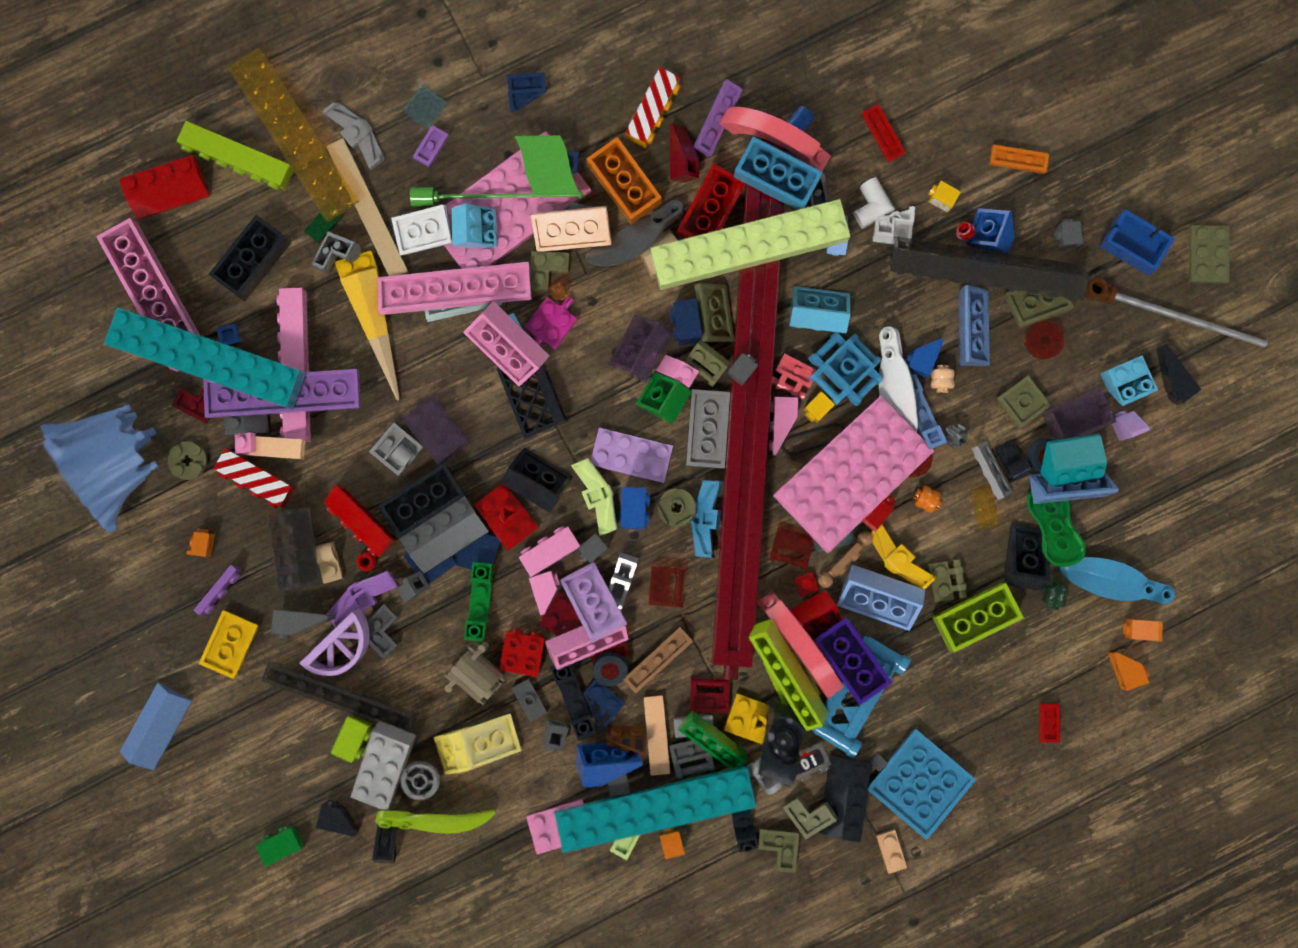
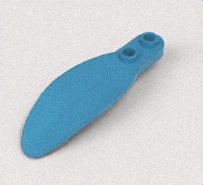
M1084 557L1082 561L1075 565L1060 567L1061 573L1070 582L1088 592L1105 598L1121 601L1146 599L1161 604H1169L1175 598V592L1171 586L1148 580L1133 567L1114 560ZM1149 586L1150 591L1147 593L1146 588ZM1167 591L1168 596L1165 598L1164 593Z

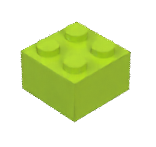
M357 713L347 716L331 754L351 763L360 760L365 755L366 744L371 737L376 722Z

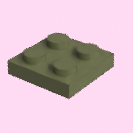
M1026 376L996 398L1019 429L1051 407V404L1029 376Z

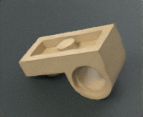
M332 541L312 547L313 558L316 564L319 565L323 583L326 584L344 579L335 543Z

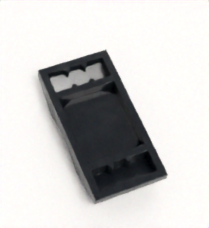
M775 699L770 700L758 775L787 787H792L801 765L799 752L806 730L793 708Z

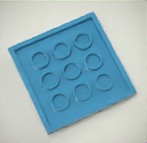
M914 728L887 761L888 764L869 783L868 791L928 840L976 779Z

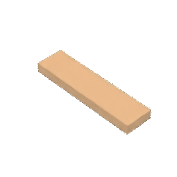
M255 436L256 452L242 454L247 456L304 459L306 440Z
M663 695L644 697L650 772L651 775L670 774Z

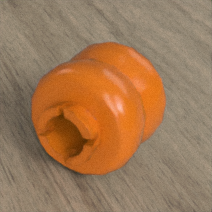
M924 485L921 489L918 487L913 495L915 506L923 508L928 513H932L934 509L937 511L943 501L940 499L941 493L932 490L927 485Z

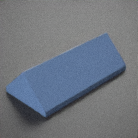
M965 285L959 290L960 366H990L989 291L970 285Z
M1106 472L1104 477L1100 479L1053 487L1041 474H1030L1029 476L1034 504L1106 497L1117 493L1119 490Z
M158 682L120 750L123 757L130 764L155 770L193 700Z

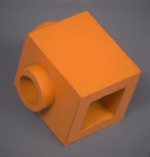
M679 828L663 829V832H660V839L665 859L685 855Z

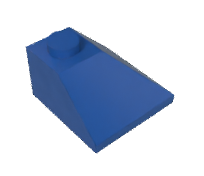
M978 208L973 221L976 230L975 234L971 239L966 240L965 243L991 254L1008 255L1014 241L1012 212Z

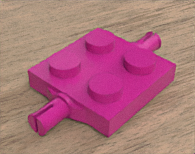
M567 296L562 304L555 303L547 297L525 325V329L536 338L534 341L539 346L543 343L556 350L578 321L567 310L574 301L569 296Z

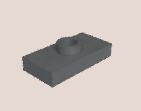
M530 679L512 687L530 722L547 713Z

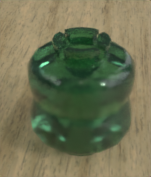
M1052 581V585L1048 584L1045 587L1042 601L1048 604L1047 608L1059 610V607H1065L1067 604L1066 598L1069 595V589L1064 588L1065 584Z

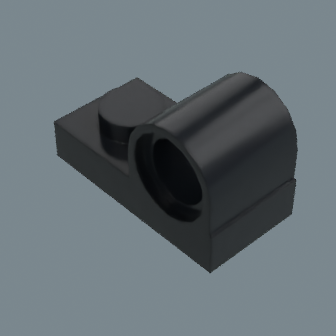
M1014 440L994 448L1010 483L1032 473L1026 458L1021 457Z
M377 824L372 856L374 863H395L397 853L395 843L398 827L382 828Z

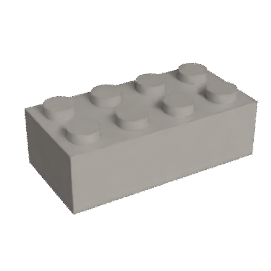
M379 721L372 731L351 798L388 811L395 799L401 775L406 767L416 735Z

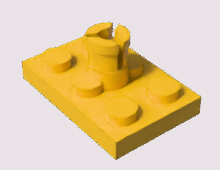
M736 693L724 731L763 744L769 705Z

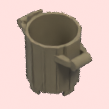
M483 642L478 648L471 644L468 647L469 650L460 658L450 672L445 675L450 681L445 686L446 692H451L457 684L474 700L484 705L487 701L483 698L485 697L488 700L493 692L498 690L502 685L499 680L501 679L504 682L506 677L482 655L489 648L487 642Z

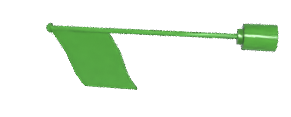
M560 135L514 136L521 149L526 176L533 194L439 195V191H436L435 187H411L410 203L412 207L436 206V202H439L441 198L579 197L581 199L583 193L578 191L573 179L567 149Z

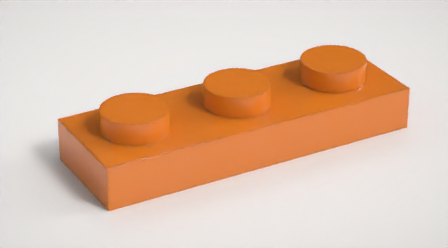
M993 145L991 147L989 165L1045 174L1047 172L1049 153Z

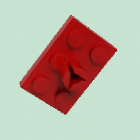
M503 484L473 505L507 551H510L539 529L511 490Z

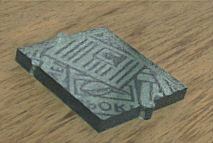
M422 85L402 111L411 117L413 122H418L428 130L447 103L439 98L436 92H431Z

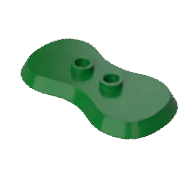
M1031 491L1027 497V507L1040 526L1042 549L1047 560L1059 567L1072 566L1082 561L1086 552L1085 543L1071 522L1070 502L1060 501L1034 504Z

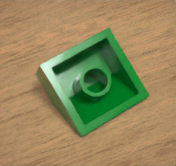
M654 372L636 405L673 425L692 392L680 382Z

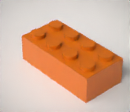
M618 137L586 158L587 166L630 225L662 204V197Z

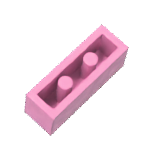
M561 526L553 531L555 535L549 539L545 536L537 541L538 546L533 549L529 546L521 551L522 556L519 559L530 577L537 575L580 547L569 527L564 528V526Z

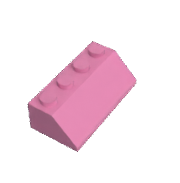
M494 301L463 332L518 386L535 373L549 357Z

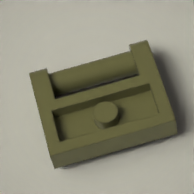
M701 339L684 361V363L698 370V374L706 379L711 387L718 382L731 364L713 348L702 342ZM694 359L697 360L704 367H706L709 371H711L714 374V376L710 374L707 370H705L702 366H700L698 363H696Z

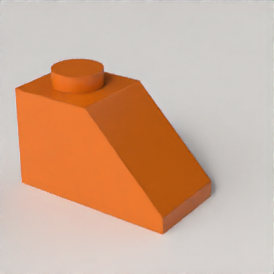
M1126 619V623L1123 625L1125 638L1162 642L1163 622Z
M1108 652L1122 690L1129 691L1149 683V673L1143 664L1118 652Z

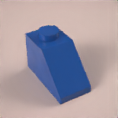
M939 339L915 349L912 353H908L905 361L910 372L924 378L930 376L944 340Z

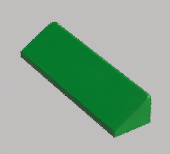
M694 711L687 716L678 728V731L730 769L740 767L747 762L746 750Z

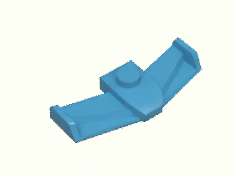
M703 480L696 500L697 514L690 523L692 525L695 556L715 558L711 529L719 530L721 511L713 509L723 484L722 481Z

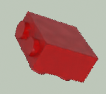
M511 628V632L507 631L505 635L499 671L538 677L546 638L541 637L542 633L530 632V635L522 634L523 630Z

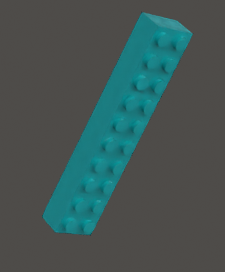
M118 307L104 341V344L292 410L306 375L305 372Z
M741 766L555 810L554 815L562 852L566 853L756 808L748 769L746 766Z

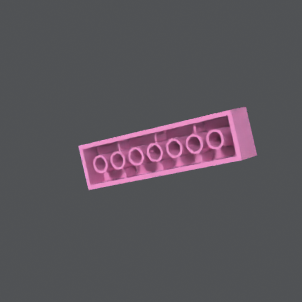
M129 218L96 236L139 315L201 336L137 222ZM169 367V369L174 370V371H176V372L180 371V370H177V369H174V368Z

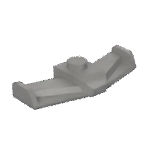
M333 102L323 110L326 116L344 128L340 134L353 149L359 145L370 170L385 160L372 127L366 120L361 119L339 102Z

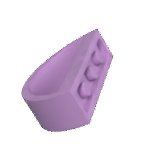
M357 608L348 615L299 664L308 671L323 676L338 675L354 666L363 657L369 645V626L362 611ZM355 623L358 632H345ZM340 638L359 639L356 654ZM334 643L351 660L349 663L334 666ZM326 649L327 665L316 661Z

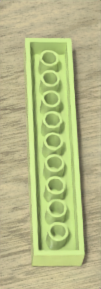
M839 199L652 247L650 254L659 288L664 290L846 243L850 238V233Z

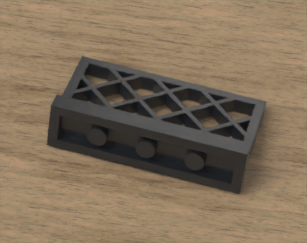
M545 362L534 373L535 376H530L538 381L536 391L527 388L530 380L529 377L525 381L524 386H519L522 388L519 398L511 394L513 385H518L513 380L505 379L503 371L500 368H496L524 439L568 422ZM525 390L534 393L531 403L522 400ZM537 395L543 396L545 399L543 409L534 405ZM520 402L529 405L526 416L518 411ZM532 407L541 410L538 421L529 418ZM545 412L551 414L553 423L548 425L541 423ZM527 420L537 423L534 431L529 433L525 429Z

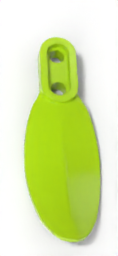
M383 810L377 812L376 823L382 828L393 826L401 829L411 828L432 833L454 834L466 832L483 825L494 816L495 810L465 815H415L410 812Z

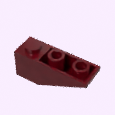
M671 123L670 180L686 183L698 179L699 158L686 127Z

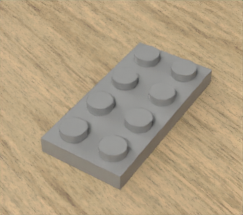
M692 389L686 466L725 468L730 392Z

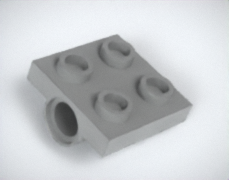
M393 423L369 452L400 477L424 447L397 424Z

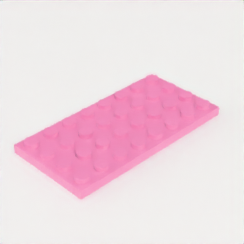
M545 131L544 133H542V134L539 135V136H550V135ZM521 149L461 194H533L526 176ZM575 173L572 175L578 191L583 193L582 198H584L591 192V189L580 174ZM579 197L454 198L446 204L451 229V208L466 203L496 209L497 247L468 249L453 246V243L444 246L461 269L492 266L534 235L531 220L532 213L569 209L570 202L577 203L581 199Z
M880 396L773 496L812 538L829 553L921 465L934 450H929L927 443Z

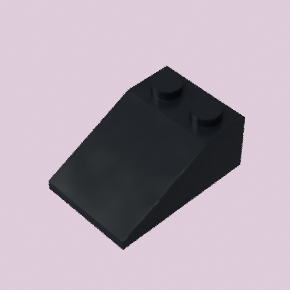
M1011 524L1004 567V583L1009 586L1043 591L1050 582V562L1043 553L1041 529Z

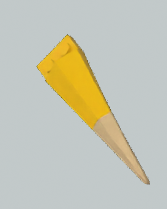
M373 252L361 253L354 262L345 259L336 261L335 264L340 281L396 399L399 401L400 396L386 317L378 312L379 272Z

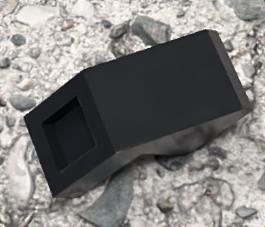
M751 810L731 813L739 853L758 849Z

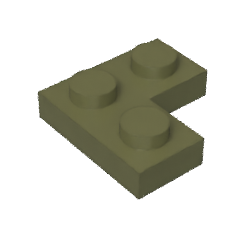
M531 251V290L548 291L549 272L568 273L569 253Z
M800 795L782 807L805 839L838 819L827 802L811 811Z
M760 828L758 849L777 851L776 871L796 873L799 832Z

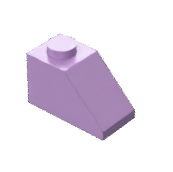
M1126 410L1115 414L1116 418L1110 420L1119 441L1135 437L1150 430L1149 426L1135 411L1129 413Z

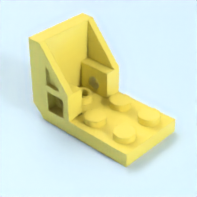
M511 714L434 737L444 774L472 770L521 751Z

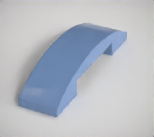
M913 374L911 377L916 399L918 432L930 450L946 444L947 440L940 425H937L922 393L924 390L917 375Z

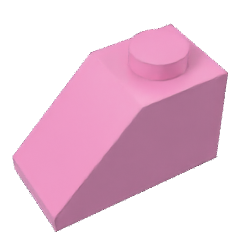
M665 355L656 370L659 374L680 382L687 389H690L699 373L698 370L668 355Z
M552 571L529 578L540 615L547 612L558 590L557 585H560L557 574L553 575Z

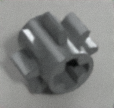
M960 424L949 426L944 432L947 440L946 444L952 448L964 446L968 440L966 428Z

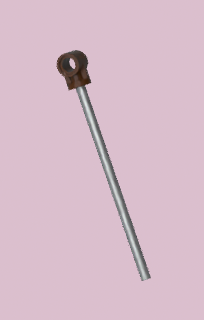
M1095 278L1083 287V295L1088 300H1099L1111 304L1113 300H1118L1264 348L1268 343L1267 340L1118 293L1117 286L1107 283L1102 278ZM1092 286L1097 287L1098 293L1093 291Z

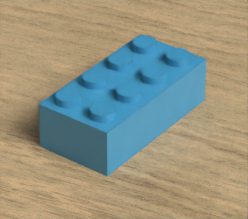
M753 137L735 170L734 178L796 210L805 208L823 172Z

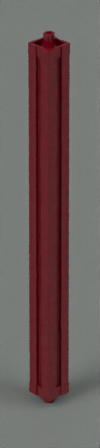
M761 138V141L788 154V150L780 147L777 144H774L768 140ZM745 183L742 224L784 213L783 202ZM780 260L741 269L738 276L732 366L742 353L744 355L749 354L755 358V363L758 366L743 386L731 378L711 663L713 665L724 666L723 679L730 680V671L731 679L738 680V668H752L754 645L749 636L755 626Z

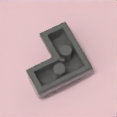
M328 231L311 265L329 274L337 257L354 262L359 258L361 248L356 242Z

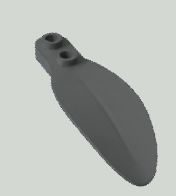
M679 200L669 201L652 213L650 217L638 220L632 225L623 228L611 237V245L597 246L586 254L587 262L597 266H614L636 258L659 238L665 228L684 215L682 202Z

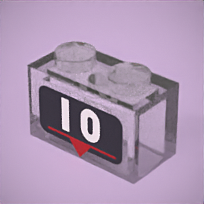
M821 741L799 752L801 765L795 780L800 779L803 782L811 778V774L816 771L820 774L829 770L828 766L831 765V761Z

